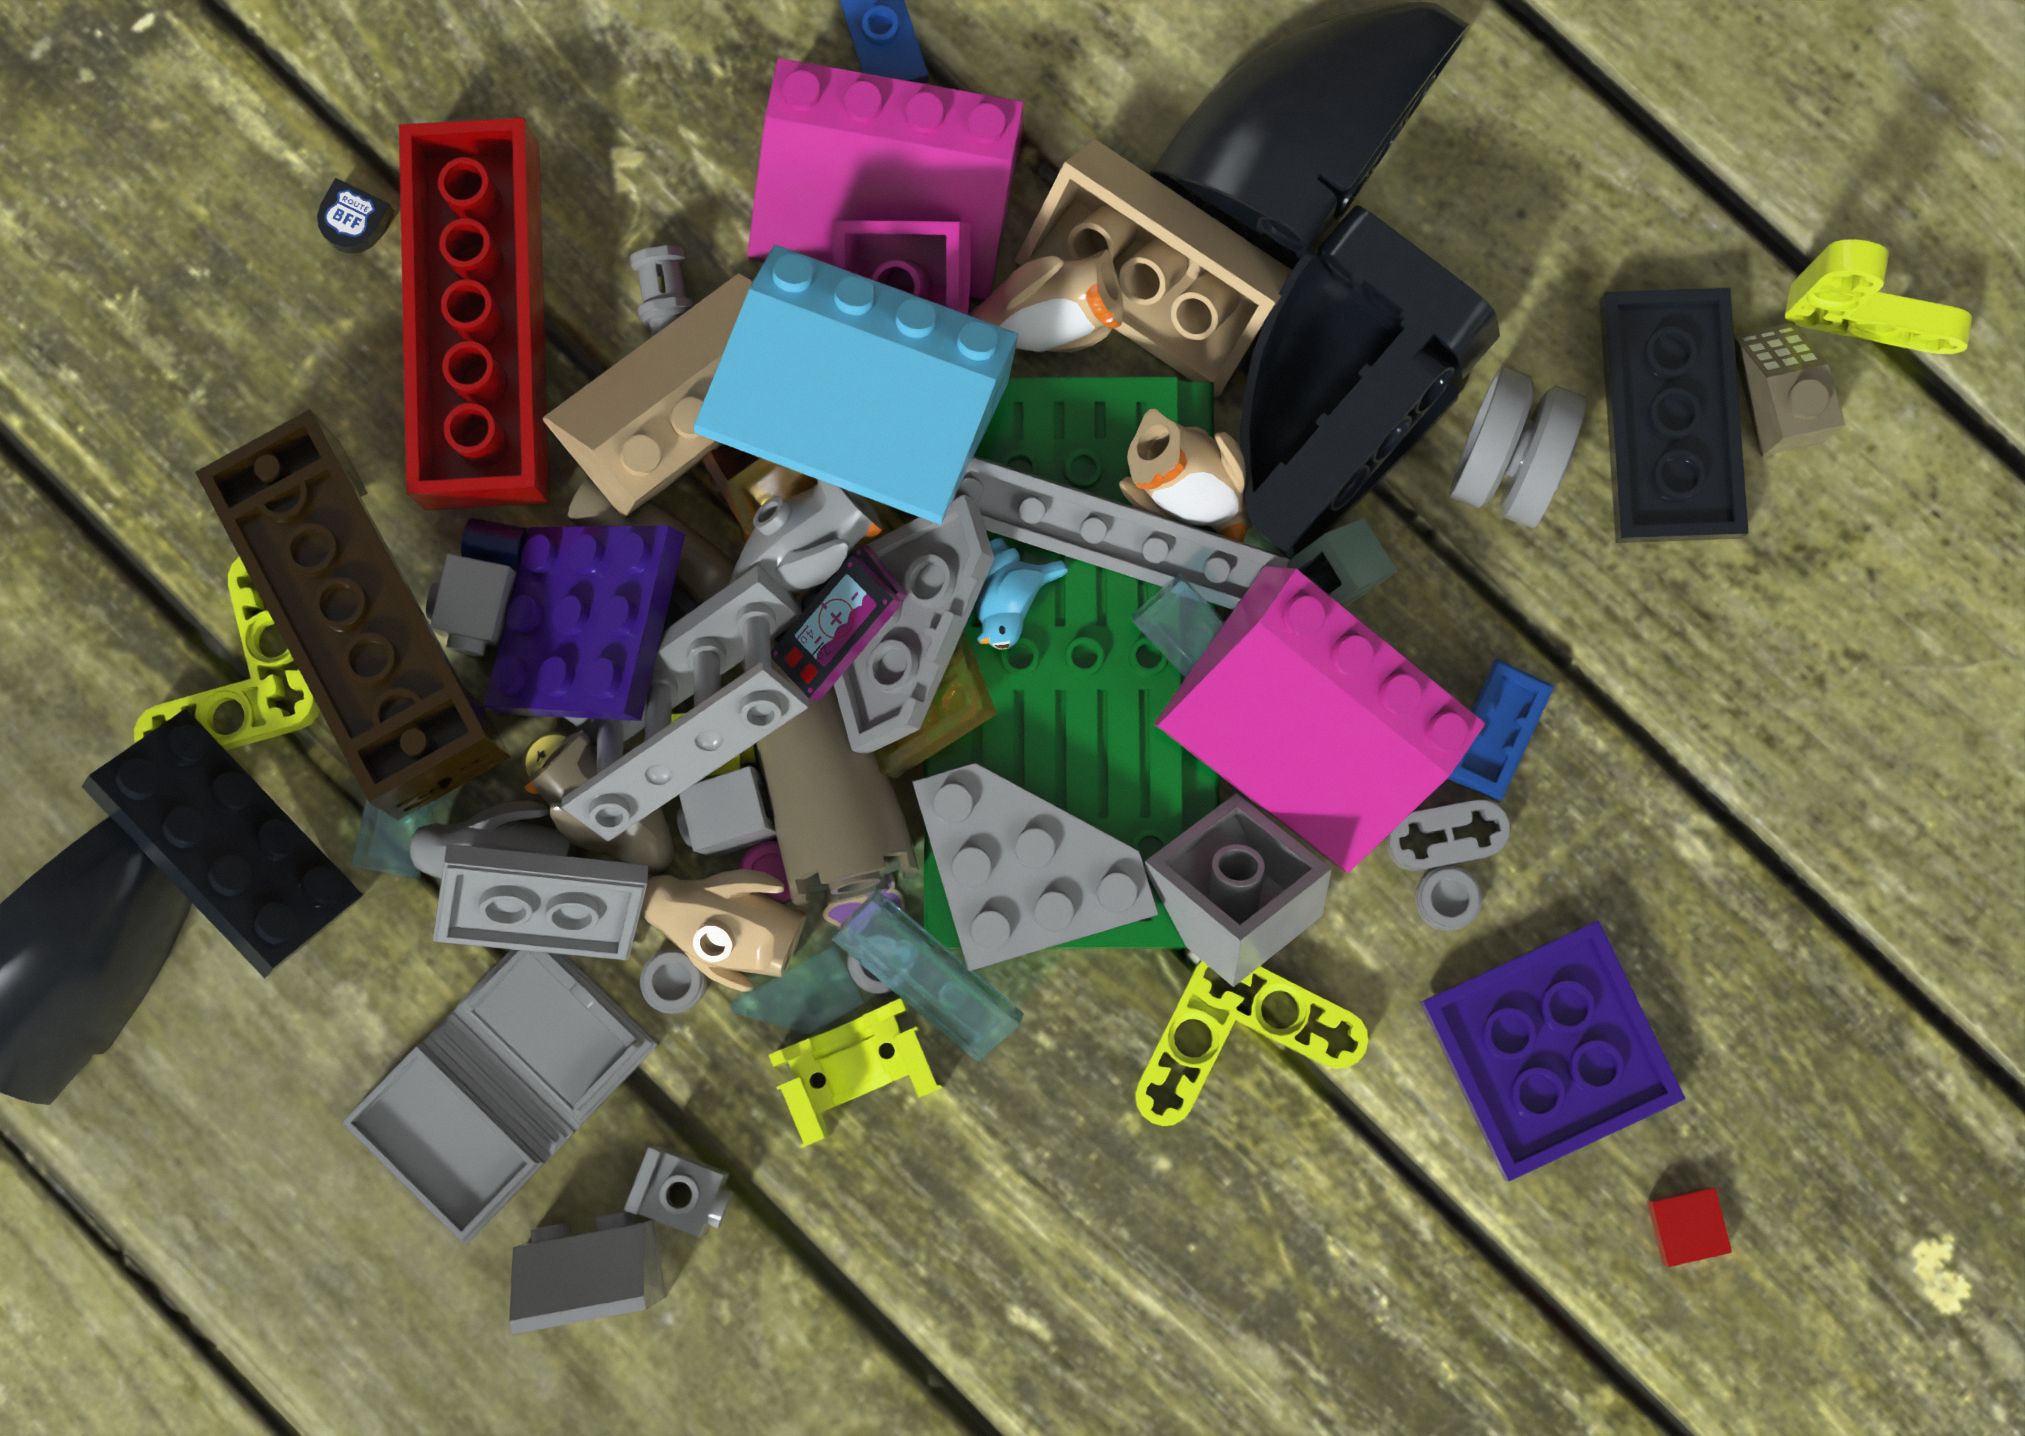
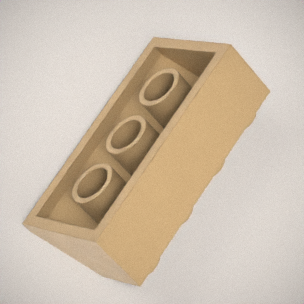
M1093 139L1064 162L1015 259V262L1021 266L1037 258L1052 255L1059 257L1063 261H1076L1086 259L1103 250H1108L1112 257L1123 298L1122 325L1114 329L1191 381L1213 382L1214 396L1216 398L1222 395L1254 350L1265 320L1280 299L1279 292L1292 271L1096 139Z
M739 273L543 418L544 423L624 520L701 462L702 458L711 450H716L723 445V443L694 433V424L748 290L753 281Z

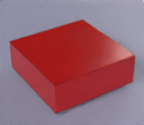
M1705 1187L1647 1201L1663 1266L1672 1267L1732 1253L1715 1187Z

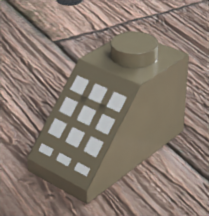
M1794 322L1734 335L1736 364L1762 457L1821 444L1846 425L1829 363Z

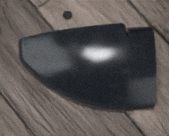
M1418 1L1384 5L1345 13L1298 31L1268 46L1236 69L1209 93L1180 128L1149 174L1293 270L1308 249L1314 250L1331 225L1332 219L1334 218L1339 221L1346 213L1464 40L1470 24L1436 3Z
M1357 205L1353 207L1321 244L1317 253L1308 249L1288 275L1279 292L1281 297L1267 316L1253 350L1244 390L1240 423V450L1246 467L1244 487L1246 511L1258 534L1290 560L1337 524L1427 434L1459 398L1458 388L1450 382L1451 378L1454 377L1462 381L1500 337L1497 315L1481 295L1377 216Z
M110 816L65 848L0 904V1093L35 1104L50 1105L87 1064L93 1054H104L112 1046L143 1001L167 960L189 914L192 902Z

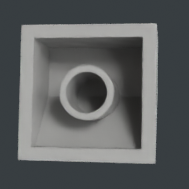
M1237 793L1145 861V871L1186 947L1233 987L1323 916L1331 875V868Z
M625 1211L595 1217L597 1230L571 1234L570 1222L531 1229L532 1242L513 1247L509 1317L511 1335L646 1310L666 1298L654 1220L636 1222L635 1214Z

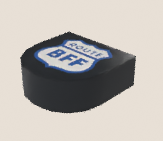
M335 178L320 204L317 214L318 228L329 244L338 251L349 254L361 253L373 247L379 240L395 210L389 203Z

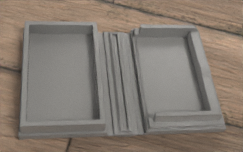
M511 949L463 998L458 1007L398 1064L352 1111L342 1124L464 1245H467L658 1047V1044L565 954Z

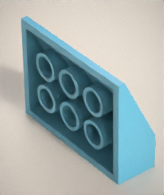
M774 244L748 290L695 421L694 433L942 525L1008 384L1018 333Z

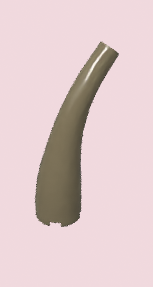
M588 476L578 488L570 504L568 520L578 526L669 525L684 533L685 539L674 582L698 606L729 585L736 563L691 527L654 503L648 501L624 520ZM775 639L770 641L771 650L778 643ZM771 659L772 669L775 670L790 684H792L802 694H804L801 691V689L786 675V673ZM744 660L735 665L737 678L745 673ZM833 685L820 701L808 698L809 708L755 743L792 903L800 906H805L810 902L808 892L824 890L827 904L838 903L889 889L886 874L900 868L903 878L912 879L919 872L908 824L886 769L877 751L869 754H860L852 751Z

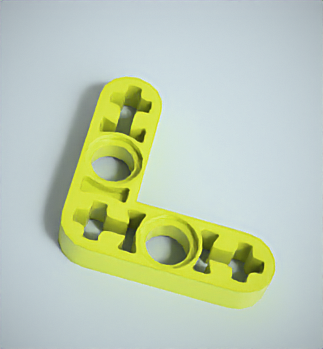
M1857 239L1835 241L1829 244L1790 285L1785 319L1788 322H1794L1797 326L1936 354L1960 353L1968 347L1972 315L1969 312L1953 306L1878 292L1884 285L1889 257L1887 248L1880 244Z
M240 557L231 564L228 572V588L251 679L155 705L145 710L137 719L134 727L135 743L162 725L163 721H168L185 708L191 714L192 711L196 710V720L225 750L301 730L311 725L319 716L320 709L299 669L297 671L287 670L296 665L289 650L287 649L277 657H266L260 649L259 640L262 632L275 623L269 612L265 611L264 603L259 593L251 588H247V583L252 580ZM253 611H262V612H260V613H258V614L252 616V612H253ZM268 670H285L290 688L299 693H304V699L295 703V714L290 715L289 712L276 708V701L285 698L284 684L282 678L274 674L267 677ZM235 700L241 704L244 710V721L236 732L229 735H221L215 729L213 715L220 704Z
M1200 960L1194 968L1137 1083L1135 1102L1141 1115L1151 1123L1168 1126L1175 1125L1184 1120L1191 1111L1235 1021L1323 1066L1335 1069L1347 1068L1360 1061L1366 1053L1369 1042L1367 1029L1362 1020L1350 1011L1261 966L1239 982L1249 988L1252 984L1253 975L1264 980V984L1252 996L1249 1015H1245L1237 1010V1006L1245 998L1231 991L1223 992L1219 999L1209 994L1212 983L1204 978V974L1207 968L1210 967ZM1273 991L1286 992L1297 1003V1017L1292 1025L1284 1029L1271 1027L1262 1016L1261 1006L1263 1000ZM1311 1004L1322 1010V1013L1314 1020L1315 1022L1326 1028H1336L1341 1021L1349 1026L1346 1036L1355 1042L1351 1052L1339 1050L1335 1057L1329 1056L1326 1053L1328 1042L1312 1032H1308L1306 1045L1295 1040V1036L1301 1032L1308 1022ZM1189 1019L1202 1021L1211 1032L1212 1041L1206 1053L1199 1057L1185 1056L1175 1045L1174 1035L1177 1027ZM1166 1052L1178 1064L1198 1068L1199 1071L1193 1082L1181 1074L1174 1093L1182 1098L1181 1105L1177 1110L1167 1107L1161 1115H1158L1151 1110L1154 1100L1146 1094V1091L1151 1083L1162 1085L1166 1081L1172 1068L1158 1065L1163 1053Z

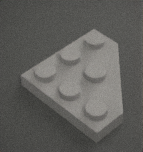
M965 494L952 501L942 525L919 517L865 545L871 547L908 596L902 600V605L834 683L850 746L854 752L869 754L920 730L995 558L978 503ZM815 586L811 590H808V594H810L817 586Z
M976 763L913 782L968 971L1158 915L1138 850Z

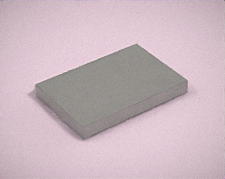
M446 844L433 941L629 960L647 887L648 865Z

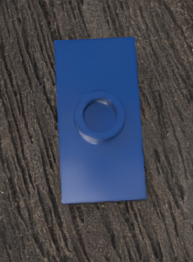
M839 0L862 73L922 84L929 83L928 72L904 0Z
M1495 659L1470 709L1473 714L1486 724L1447 779L1497 803L1502 801L1553 691L1554 685L1499 659Z

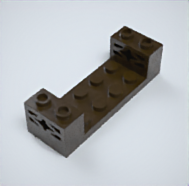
M310 409L195 472L370 804L399 821L511 758L483 704L465 689L367 510L361 497L368 492L341 442Z

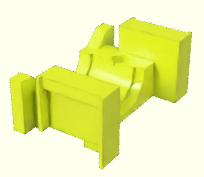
M897 999L842 1026L769 1054L773 1067H780L788 1063L795 1078L776 1088L777 1090H782L803 1142L800 1145L801 1148L830 1136L822 1118V1112L903 1077L910 1076L918 1098L944 1087L943 1084L937 1086L915 1032L920 1031L919 1027H914L905 1032H902L896 1016L908 1012L904 999ZM886 1043L892 1044L895 1049V1053L890 1059L882 1057L880 1052L881 1047ZM818 1072L822 1073L826 1079L825 1085L822 1088H816L812 1082L813 1076Z

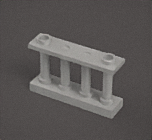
M757 565L664 630L659 644L642 721L565 717L597 742V773L564 796L561 808L609 842L809 708L808 698L773 670L771 662L770 641L789 629L802 614L801 602ZM744 660L745 673L721 689L720 676ZM694 694V708L672 722L671 709ZM645 728V742L623 756V742Z

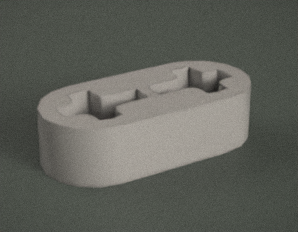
M1473 800L1416 811L1405 818L1386 837V850L1390 859L1398 867L1407 871H1424L1481 860L1498 853L1506 845L1510 836V822L1506 813L1497 804L1488 800ZM1472 813H1479L1482 822L1493 823L1495 833L1485 838L1486 847H1479L1478 841L1473 837L1454 840L1452 829L1466 826L1472 822ZM1409 825H1416L1420 834L1441 832L1443 842L1432 844L1423 849L1424 859H1416L1413 850L1401 849L1399 839L1409 834Z

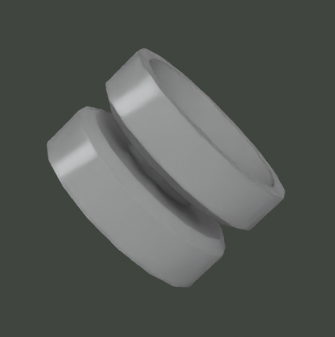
M1501 365L1486 392L1466 440L1451 483L1449 497L1481 508L1491 500L1503 476L1506 475L1508 477L1500 501L1503 517L1534 529L1547 510L1554 493L1559 488L1576 447L1577 436L1584 418L1588 399L1586 396L1555 385L1545 392L1531 419H1529L1527 416L1535 391L1532 377Z

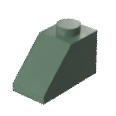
M1365 518L1323 534L1292 557L1286 567L1298 569L1344 608L1398 572Z

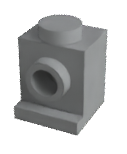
M659 1145L648 1147L624 1210L635 1215L645 1216L700 1238L707 1233L709 1225L719 1229L726 1216L733 1197V1191L724 1188L730 1173ZM676 1182L686 1183L692 1191V1199L686 1207H678L670 1199V1189Z

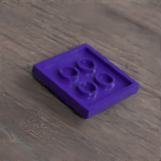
M669 525L529 527L484 707L506 715L642 721L685 534Z
M1599 920L1593 921L1420 1001L1423 1011L1504 1181L1514 1180L1686 1099Z

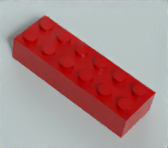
M525 118L399 124L406 494L425 511L550 504L548 426L543 421L544 416L547 415L539 143Z

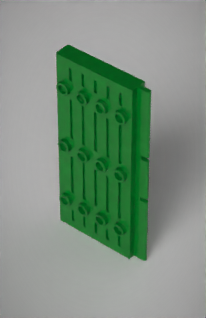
M1177 377L1009 378L1006 389L975 452V456L1133 506L1123 495L1119 482L1125 477H1131L1127 454L1144 414L1150 409H1156L1171 421L1183 427L1202 428L1210 437L1214 438V383L1177 382ZM1191 525V526H1195V527H1198V528H1201V529H1204V530H1207V531L1216 533L1215 530H1213L1210 526H1207V525H1206V526ZM986 530L989 542L1002 538L1009 548H1015L1018 551L1021 562L1045 565L1062 560L1067 566L1068 572L1064 576L1041 587L1024 618L1023 630L1018 641L1008 649L999 650L989 644H979L977 639L981 635L983 627L973 607L924 718V778L976 763L1138 850L1145 869V861L1219 806V774L1154 725L1156 719L1217 635V604ZM924 823V949L962 950ZM1146 873L1158 915L1042 950L1182 949L1187 947Z

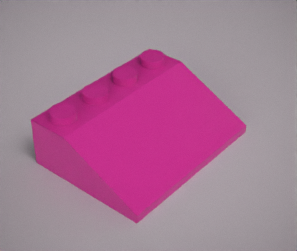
M778 58L765 115L747 253L748 260L765 262L772 247L776 244L832 265V220L971 223L969 300L984 302L992 294L1024 133V102Z
M1265 566L1154 722L1155 726L1346 873H1349L1451 775L1486 724L1298 569Z

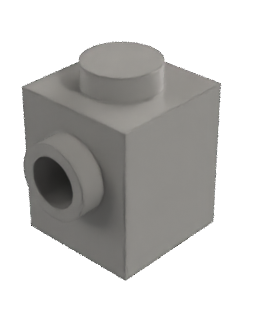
M447 554L441 581L434 582L431 585L426 601V617L431 619L430 626L432 630L444 639H448L447 649L479 657L484 656L486 647L499 649L506 614L517 573L509 566Z
M748 766L696 783L679 794L682 809L677 811L679 831L688 846H692L694 852L716 858L777 838L762 772L758 769Z

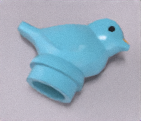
M997 538L990 541L995 559L974 604V609L983 627L982 633L977 639L979 644H989L996 649L1003 650L1010 648L1018 641L1023 630L1024 618L1041 587L1064 576L1068 572V568L1062 560L1045 565L1021 562L1018 551L1015 548H1009L1002 538Z

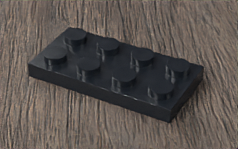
M1731 288L1605 292L1599 301L1616 543L1742 539L1749 532Z
M186 708L92 772L82 785V788L138 845L264 979L352 908L363 896L352 882Z

